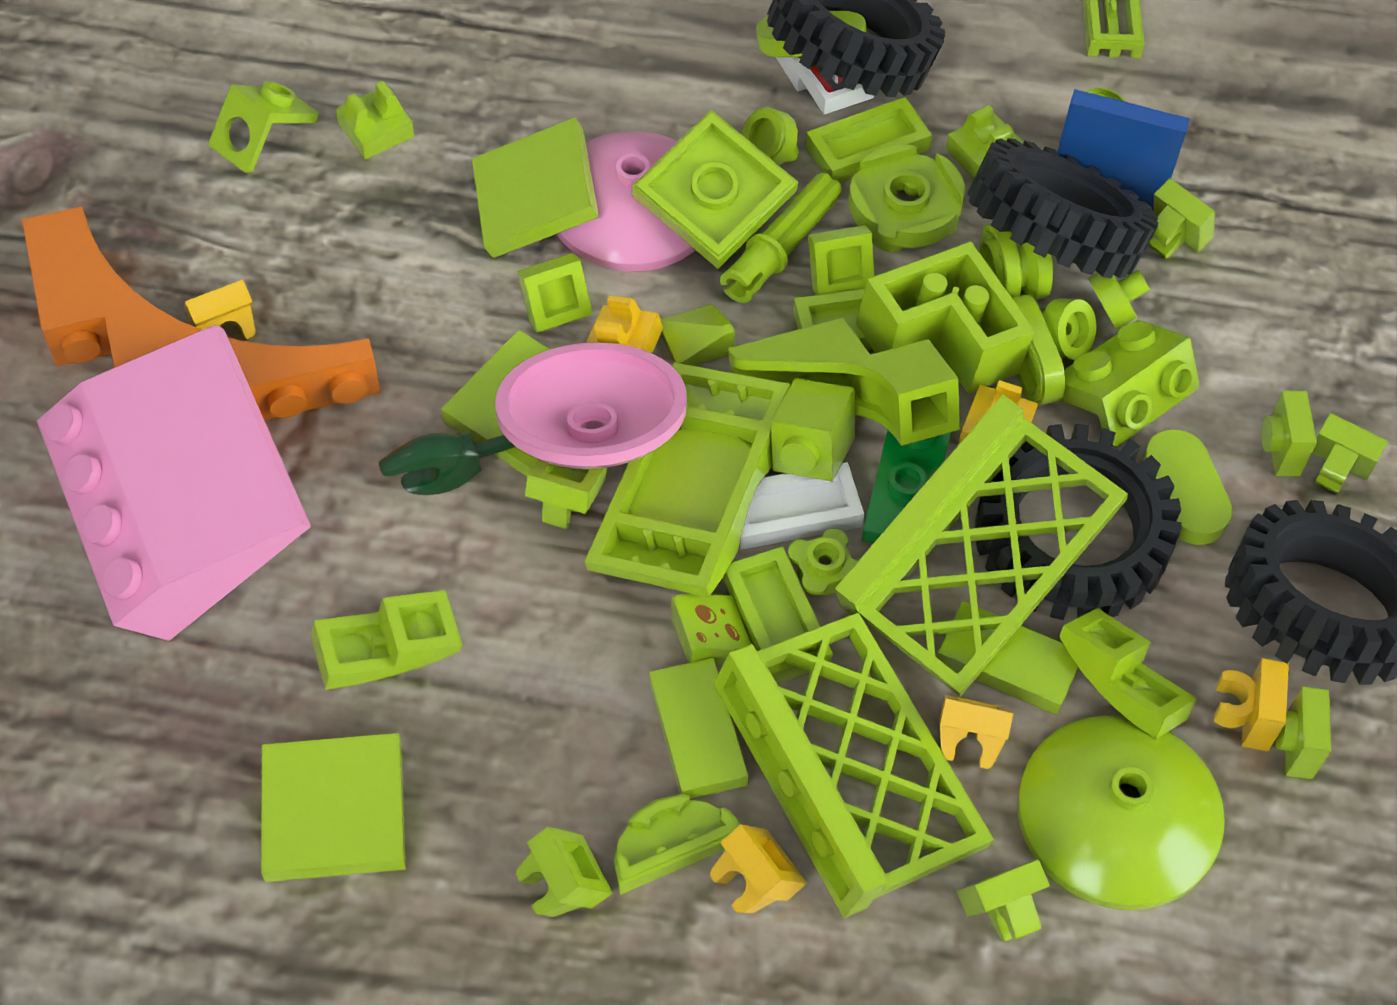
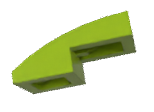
M446 590L384 597L378 612L314 620L310 633L325 690L372 682L418 669L460 652L463 645Z
M1098 608L1063 626L1059 637L1082 673L1098 692L1135 726L1156 740L1188 720L1197 698L1142 664L1151 641Z

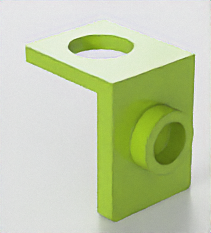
M264 81L262 85H230L208 145L243 172L252 173L272 123L315 124L319 112L299 99L291 89L273 81ZM239 117L247 123L250 131L249 143L242 151L237 150L232 145L229 135L232 122Z

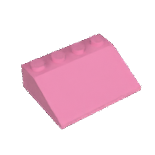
M217 325L81 382L37 420L113 626L170 641L311 527L226 332Z

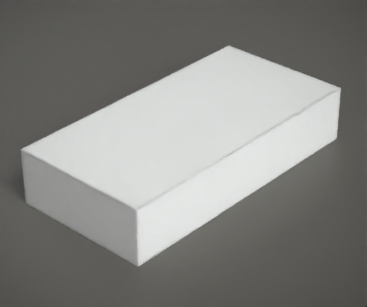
M848 462L842 463L833 482L787 473L764 477L757 486L747 511L739 545L740 550L823 535L828 529L845 531L861 528L864 512Z

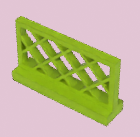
M1002 394L835 587L840 607L850 615L859 612L867 624L961 697L1126 502L1128 493L1025 419L1023 408ZM1027 441L1047 456L1050 476L1011 480L1009 460L1023 443ZM1056 464L1070 474L1058 475ZM1002 469L1004 481L991 482ZM1087 486L1105 499L1090 517L1063 519L1059 488ZM1051 489L1055 520L1016 524L1013 493ZM1005 494L1009 525L969 529L967 509L977 497ZM961 517L962 530L949 531ZM1079 530L1066 546L1065 532ZM1057 533L1059 555L1050 566L1021 568L1019 536ZM1010 537L1014 569L974 573L971 541ZM964 542L967 574L928 578L926 556L936 545ZM919 566L920 579L906 580ZM1038 579L1024 595L1023 581ZM1015 582L1018 604L1012 611L1005 616L979 618L976 585ZM969 586L972 619L932 623L929 590ZM922 591L924 624L896 626L879 612L895 593ZM996 629L982 645L981 630ZM973 631L976 653L957 674L936 658L934 635ZM926 635L928 650L911 637Z
M859 612L759 651H756L753 644L728 654L714 682V686L844 919L867 909L874 899L987 849L994 841V838ZM849 637L862 659L859 673L824 660L828 645ZM817 649L815 656L808 654V652ZM785 662L809 671L803 695L778 686L768 668ZM819 676L854 689L847 712L812 699ZM863 693L887 701L895 715L892 729L857 716ZM792 709L798 711L797 716H795ZM807 715L842 728L836 752L810 743L803 730ZM852 732L887 745L880 770L845 757ZM897 749L919 757L929 772L925 787L891 774ZM825 767L830 768L829 774L826 771ZM840 773L876 786L869 812L843 801L836 788ZM886 790L921 803L914 829L879 816ZM931 808L955 816L967 838L952 844L926 834L925 831ZM858 826L864 827L863 834ZM875 832L910 845L904 866L886 874L884 873L871 850ZM921 850L931 853L919 859Z

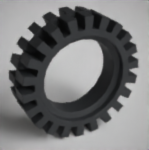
M772 0L767 13L769 15L767 19L768 27L774 28L772 35L775 40L785 41L783 49L789 55L802 54L799 61L800 64L807 69L815 65L823 68L819 76L829 81L832 80L833 75L843 78L842 87L853 91L857 83L862 84L865 94L874 96L877 95L879 89L886 97H896L898 92L906 96L910 95L913 90H919L946 36L945 29L940 28L942 25L940 17L931 15L934 9L927 2L916 3L917 0ZM829 11H851L858 13L865 18L866 27L879 36L861 31L845 23Z
M1008 138L1007 141L996 139L995 143L992 142L967 192V196L970 197L968 201L971 206L978 208L976 212L982 218L993 220L991 226L999 232H1011L1010 239L1017 244L1029 243L1034 246V253L1044 258L1047 253L1055 256L1057 264L1070 268L1071 264L1074 263L1083 273L1093 275L1094 271H1096L1105 278H1112L1113 274L1118 278H1124L1127 274L1133 273L1159 224L1157 222V215L1150 212L1152 208L1146 202L1138 200L1139 195L1132 190L1120 189L1122 183L1113 177L1104 178L1100 176L1101 170L1091 165L1088 168L1078 164L1079 159L1068 154L1066 158L1059 156L1055 149L1045 146L1042 151L1034 142L1024 140L1022 144L1017 139Z
M1062 424L1050 425L1047 428V435L1128 493L1127 500L1122 506L1126 509L1132 522L1134 536L1130 548L1114 560L1098 565L1082 566L1072 564L1044 598V600L1053 602L1050 617L1064 620L1069 606L1077 607V618L1097 609V607H1101L1102 611L1111 617L1119 616L1124 602L1131 610L1142 602L1146 592L1151 594L1159 584L1162 574L1164 575L1174 552L1182 523L1177 522L1181 512L1179 498L1170 499L1175 486L1169 475L1155 480L1161 464L1152 455L1140 464L1135 462L1141 446L1131 439H1128L1121 451H1118L1111 447L1116 435L1114 431L1103 428L1099 441L1093 442L1088 441L1089 425L1075 424L1071 439H1065ZM1027 441L1023 443L1009 460L1011 480L1050 476L1047 456ZM1056 464L1058 475L1070 474ZM1002 469L991 482L1004 481ZM1029 492L1013 493L1016 524H1022L1019 504ZM1005 494L981 496L977 507L974 528L1009 525ZM1029 536L1018 537L1021 568L1050 566L1055 558L1038 548ZM1010 537L976 541L979 556L988 554L985 565L987 572L1014 569ZM1038 579L1023 581L1024 590L1028 592ZM1015 582L1002 583L1001 589L1012 598L1016 594Z
M1298 500L1286 501L1282 510L1276 504L1266 507L1263 515L1258 513L1251 520L1225 577V587L1230 588L1226 598L1230 607H1240L1235 618L1242 628L1258 624L1252 638L1260 646L1264 647L1275 640L1280 644L1275 657L1288 664L1293 655L1297 654L1306 659L1302 671L1316 676L1321 666L1324 665L1329 667L1330 680L1334 682L1346 683L1352 671L1359 685L1373 684L1377 675L1383 682L1394 680L1397 677V530L1390 527L1381 534L1373 529L1378 520L1377 518L1364 513L1360 523L1350 519L1351 508L1340 504L1336 505L1332 514H1327L1324 501L1310 500L1305 510ZM1300 561L1319 564L1337 570L1356 580L1372 592L1384 606L1388 618L1366 620L1348 617L1331 611L1310 600L1297 590L1281 572L1280 564Z

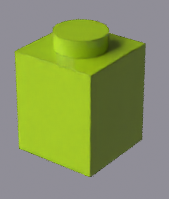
M794 378L771 419L773 471L833 482L855 439V388Z

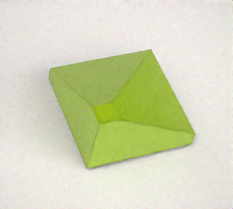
M713 304L660 318L663 326L661 335L673 362L695 366L729 356L728 348L734 347L735 330L728 319Z

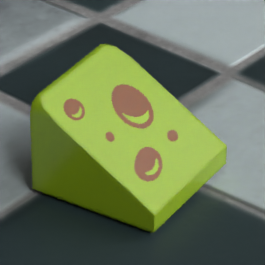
M680 594L671 597V619L687 663L714 658L715 665L722 664L730 652L751 645L733 595H710L705 597L696 594Z

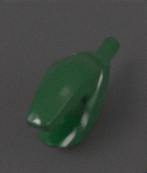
M470 432L456 434L431 433L400 446L381 459L378 464L383 476H394L408 472L401 477V485L407 492L416 495H436L459 488L481 472L480 458L516 448V446L504 435L474 444Z

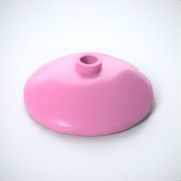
M643 131L615 132L587 141L586 146L599 218L557 233L556 235L572 252L584 260L618 271H648L663 268L683 260L696 251L631 196V186L678 141L667 136Z
M598 342L561 346L525 360L507 374L501 382L496 394L495 406L497 422L502 433L520 450L541 461L561 467L597 469L632 462L663 445L682 425L686 415L687 400L686 388L681 376L662 358L639 348Z

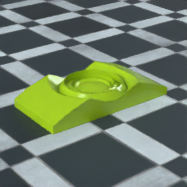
M674 362L672 367L679 373L686 388L687 410L683 423L678 431L663 445L651 453L628 463L584 562L588 571L709 597L738 552L747 511L756 488L772 468L771 419L788 391L790 384Z

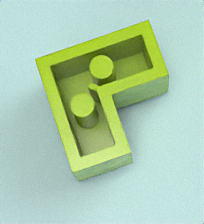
M971 241L867 279L856 325L875 353L929 339L956 374L968 394L977 391L980 384L989 386L997 383L999 380L1002 381L1019 374L1036 331Z

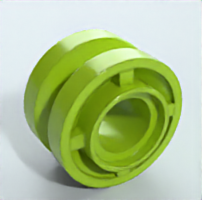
M991 224L985 225L981 231L979 253L1010 296H1020L1021 292L1022 295H1031L1035 300L1048 298L1053 282L1052 255L1047 253L1044 258L1034 253L1035 247L1029 243L1019 245L1010 239L1011 232H999Z

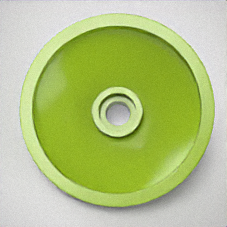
M1101 715L1083 718L1053 732L1032 754L1022 775L1018 790L1017 808L1019 824L1023 838L1034 859H1039L1045 873L1065 890L1085 901L1102 907L1118 910H1145L1179 899L1191 891L1204 878L1213 865L1222 844L1225 822L1222 798L1216 781L1203 760L1191 747L1173 733L1167 732L1155 740L1135 726L1125 716ZM1130 784L1136 787L1141 797H1127L1121 792L1119 785Z

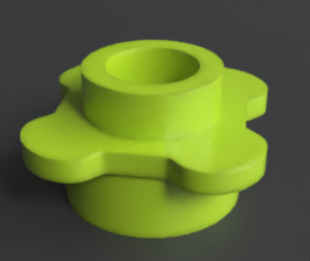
M828 529L822 537L810 541L797 539L790 544L788 558L792 563L798 565V577L802 588L807 593L812 595L836 593L835 587L858 562L852 559L847 549L848 536L843 531ZM821 558H828L831 563L824 565L819 560Z

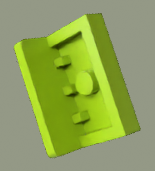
M1141 320L1127 324L1115 336L1093 351L1079 356L1074 361V364L1064 370L1065 391L1061 401L1098 415L1102 430L1105 428L1116 432L1112 446L1117 447L1198 390L1199 378L1190 337Z

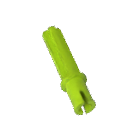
M828 173L816 174L762 234L757 233L750 237L746 242L745 252L720 277L721 285H727L734 279L724 289L731 299L740 303H748L770 276L781 273L787 267V256L837 202L838 195L842 192L839 181L832 180Z

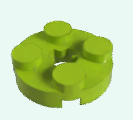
M896 144L872 151L859 163L858 172L851 180L848 206L855 223L858 226L866 225L872 232V241L877 248L886 252H897L903 248L924 247L934 244L956 232L965 194V184L958 169L946 157L936 153L934 160L928 156L917 154L919 146ZM898 190H904L908 196L918 195L920 198H916L915 201H903L896 198Z

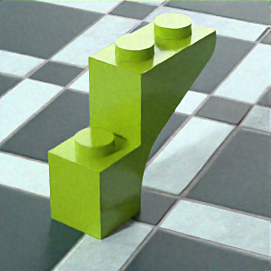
M843 317L728 348L731 373L789 383L790 385L794 378H801L855 388V415L869 418L884 426L895 436L901 446L960 430L958 377L929 339L870 355Z

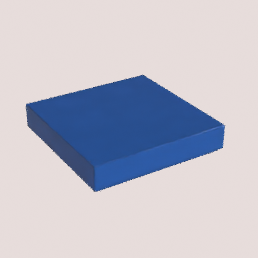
M1074 89L1057 152L1063 158H1066L1068 154L1079 159L1078 164L1088 168L1091 165L1101 170L1100 176L1104 178L1113 177L1122 183L1120 189L1132 190L1140 196L1138 198L1139 201L1146 202L1152 208L1151 210L1154 211V194L1172 177L1190 118Z

